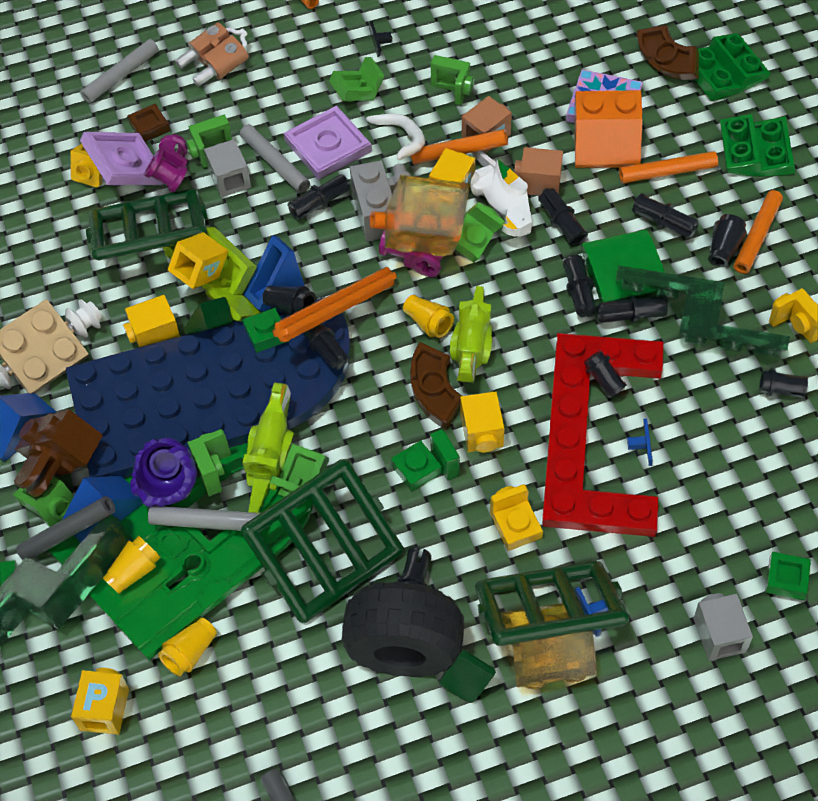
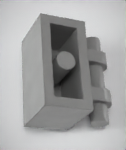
M382 160L350 166L352 195L366 242L381 239L385 230L370 227L369 219L372 211L419 214L420 203L417 195L413 194L411 188L413 180L403 164L393 166L394 176L392 178H387ZM399 193L401 198L394 201L392 194Z

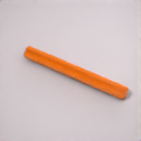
M384 267L276 322L273 335L278 337L280 342H287L393 286L397 275L395 272H391L389 267Z

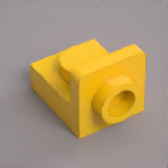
M81 143L71 150V179L79 183L99 187L102 185V175Z
M803 288L790 295L785 293L774 301L768 321L773 327L789 319L793 328L802 334L810 344L818 340V305Z
M525 484L517 487H504L491 496L490 515L507 551L543 538V530L528 502L529 491Z

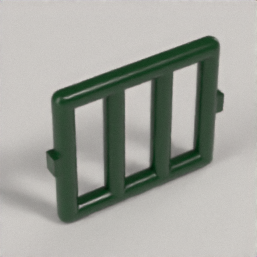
M188 189L92 209L89 212L90 228L86 229L88 244L91 243L92 257L100 261L176 245L178 241L202 232L207 234L205 219H208L205 204L201 205L198 191ZM188 203L192 227L172 231L168 207ZM155 210L159 234L139 238L135 214ZM122 217L125 241L105 245L103 220Z
M346 459L338 460L241 527L242 536L265 569L261 574L269 586H276L296 619L301 623H306L404 552L402 543L381 512L384 506L377 495L371 497L350 462ZM339 478H342L386 547L369 560L323 491L324 488ZM308 499H311L355 567V570L338 582L292 513V510ZM279 520L324 589V592L307 604H305L260 534L261 531Z
M590 561L482 579L475 584V590L480 602L478 604V613L481 623H487L492 641L497 646L618 627L629 622V614L621 600L622 589L618 581H611L600 561ZM592 577L609 611L586 615L570 581ZM554 583L569 618L546 622L532 587ZM516 590L529 625L505 628L493 593Z

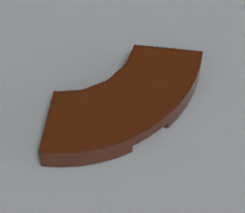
M667 25L637 30L640 49L648 63L656 71L674 79H698L699 51L696 46H683L676 43L671 38Z
M419 342L414 351L410 368L412 392L417 404L425 415L438 426L447 430L460 410V396L463 395L454 390L447 379L450 356Z

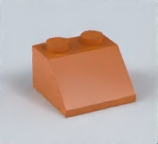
M641 90L576 91L574 102L575 168H620L641 164Z

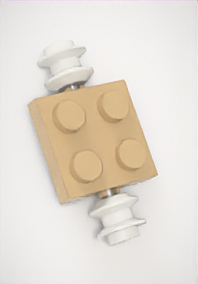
M45 299L1 328L0 358L4 363L0 364V387L3 386L8 390L11 389L10 376L14 375L27 393H37L65 374L66 367L77 365L87 359L89 353L73 333L86 338L88 337L87 328L90 326L100 329L99 320L102 319V315L98 308L91 301L86 303L80 299L78 301L79 309L75 312L66 308V321L64 322L49 301Z

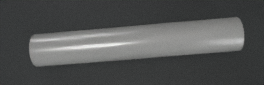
M151 39L147 40L80 91L82 98L89 104L159 52L157 44Z
M245 125L241 129L240 137L298 193H303L309 188L310 181L252 125Z
M152 506L149 508L148 522L150 525L241 531V527L260 513Z

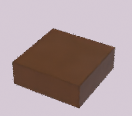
M156 103L127 115L130 126L135 133L140 134L144 142L170 131L169 123Z

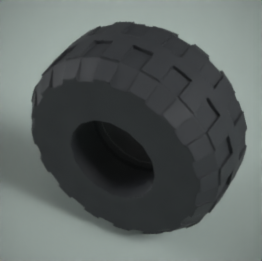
M405 582L375 583L374 585H367L361 588L359 592H356L348 600L343 618L341 642H343V647L352 660H355L362 667H367L375 672L411 677L437 675L439 672L448 670L461 653L464 636V616L450 596H446L442 591L435 588L432 589L425 587V585Z

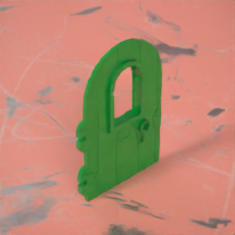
M248 443L229 448L231 455L220 460L225 473L219 476L220 483L228 476L244 470L243 458L247 454ZM199 473L196 477V483L186 499L165 506L189 508L207 494ZM129 476L124 479L130 484L133 477ZM277 486L276 490L270 489L268 491L260 513L284 498L278 494L280 487ZM308 499L292 510L293 515L303 529L310 518L313 508L311 499ZM142 504L86 548L72 536L48 549V551L149 661L163 649L162 645L165 641L194 622H197L263 568L242 536L241 531L223 530L209 541L200 532L199 528L150 525L148 522L150 507ZM279 520L260 532L275 557L292 543ZM140 536L161 558L155 563V569L118 594L103 577L108 573L107 571L129 540L133 542ZM182 576H186V578L177 586H175L172 590L169 589V587L172 584H174L177 580H179Z

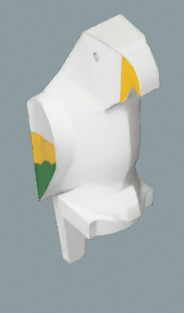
M483 151L473 152L472 154L483 167L475 170L471 179L470 187L472 193L476 197L484 196L489 206L503 217L505 224H503L502 231L514 237L530 234L533 221L528 202L527 183L498 158L496 162Z

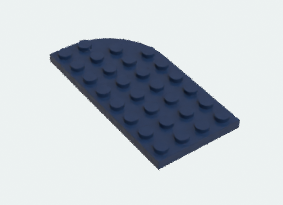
M277 311L281 320L288 317L287 315ZM343 312L322 323L326 328H330L335 333L336 342L348 355V362L340 370L329 367L318 352H313L309 347V340L303 333L288 342L256 353L244 329L243 321L231 322L230 324L209 330L187 334L66 367L76 415L103 434L87 463L89 476H122L123 478L132 476L135 456L143 449L144 444L152 439L169 437L177 440L189 449L187 442L197 439L203 434L222 429L226 435L229 448L248 443L250 429L252 426L259 424L261 415L268 406L275 382L288 385L291 393L286 420L287 428L292 429L310 419L336 394L348 370L351 346L349 330Z

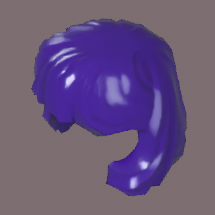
M169 437L152 439L146 442L143 449L135 456L132 472L133 478L130 481L132 494L141 498L142 503L146 507L156 505L163 507L186 499L196 483L198 474L193 454L183 444Z

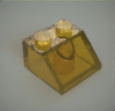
M400 175L385 211V248L397 249L400 252L431 253L434 256L452 255L462 234L469 183Z
M563 603L540 606L546 622L569 618ZM523 609L500 613L505 628L529 625ZM593 631L506 645L511 673L517 687L537 689L549 682L564 680L565 682L574 683L583 681L587 676L597 675Z

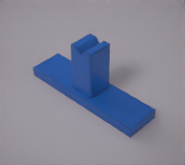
M646 418L643 419L645 436L627 438L628 450L646 449L648 466H652V453Z
M580 587L575 589V593L586 615L608 611L604 600L588 605ZM601 629L593 631L595 637L600 636Z

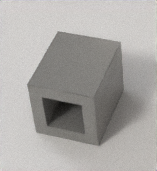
M235 139L204 149L208 171L220 197L251 188L248 166Z
M716 593L698 602L693 619L708 661L746 653L753 635L738 595L724 596L721 593Z

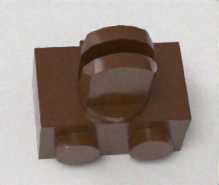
M70 409L30 419L19 432L21 439L14 449L27 458L14 480L15 485L21 489L26 488V492L32 497L41 495L46 491L54 475L69 474L73 472L74 468L86 466L103 434Z

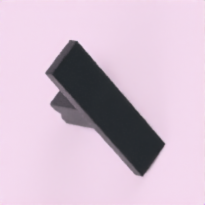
M370 21V34L377 57H380V44L392 43L391 32L376 33L373 21Z

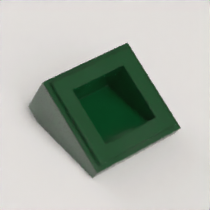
M226 297L199 304L184 327L185 334L188 333L189 335L230 324L233 319Z
M461 650L453 665H450L449 669L441 676L439 684L466 702L472 703L488 685L496 671L493 667L466 650Z

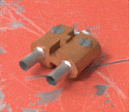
M217 22L188 43L190 50L177 58L175 63L182 69L197 58L204 66L207 65V68L192 78L198 87L213 76L220 80L249 59V55L245 50L247 47L245 36L248 34L243 28L241 30H235L230 27L225 28ZM229 32L235 35H241L240 40L243 44H241L233 35L230 36Z

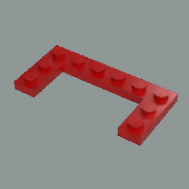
M557 333L542 527L656 537L658 497L583 490L590 373H586L585 369L587 367L584 361L601 350L604 355L609 354L610 359L608 361L620 376L661 379L663 371V342Z

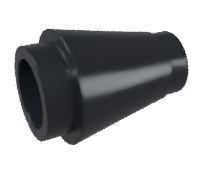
M724 214L714 223L708 257L710 263L719 267L728 265L747 235L746 223L743 219L732 214Z
M269 285L263 292V303L271 308H276L277 311L287 316L317 302L315 293L306 286Z

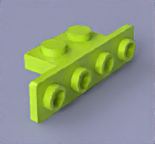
M206 227L207 235L229 250L219 278L202 285L206 290V295L212 300L226 297L234 321L242 322V319L261 313L242 295L257 266L215 227ZM176 245L162 247L168 258H172Z

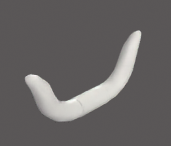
M389 113L368 116L366 118L368 122L376 125L400 126L411 137L413 141L402 147L397 153L398 160L419 152L425 144L423 132L407 116Z

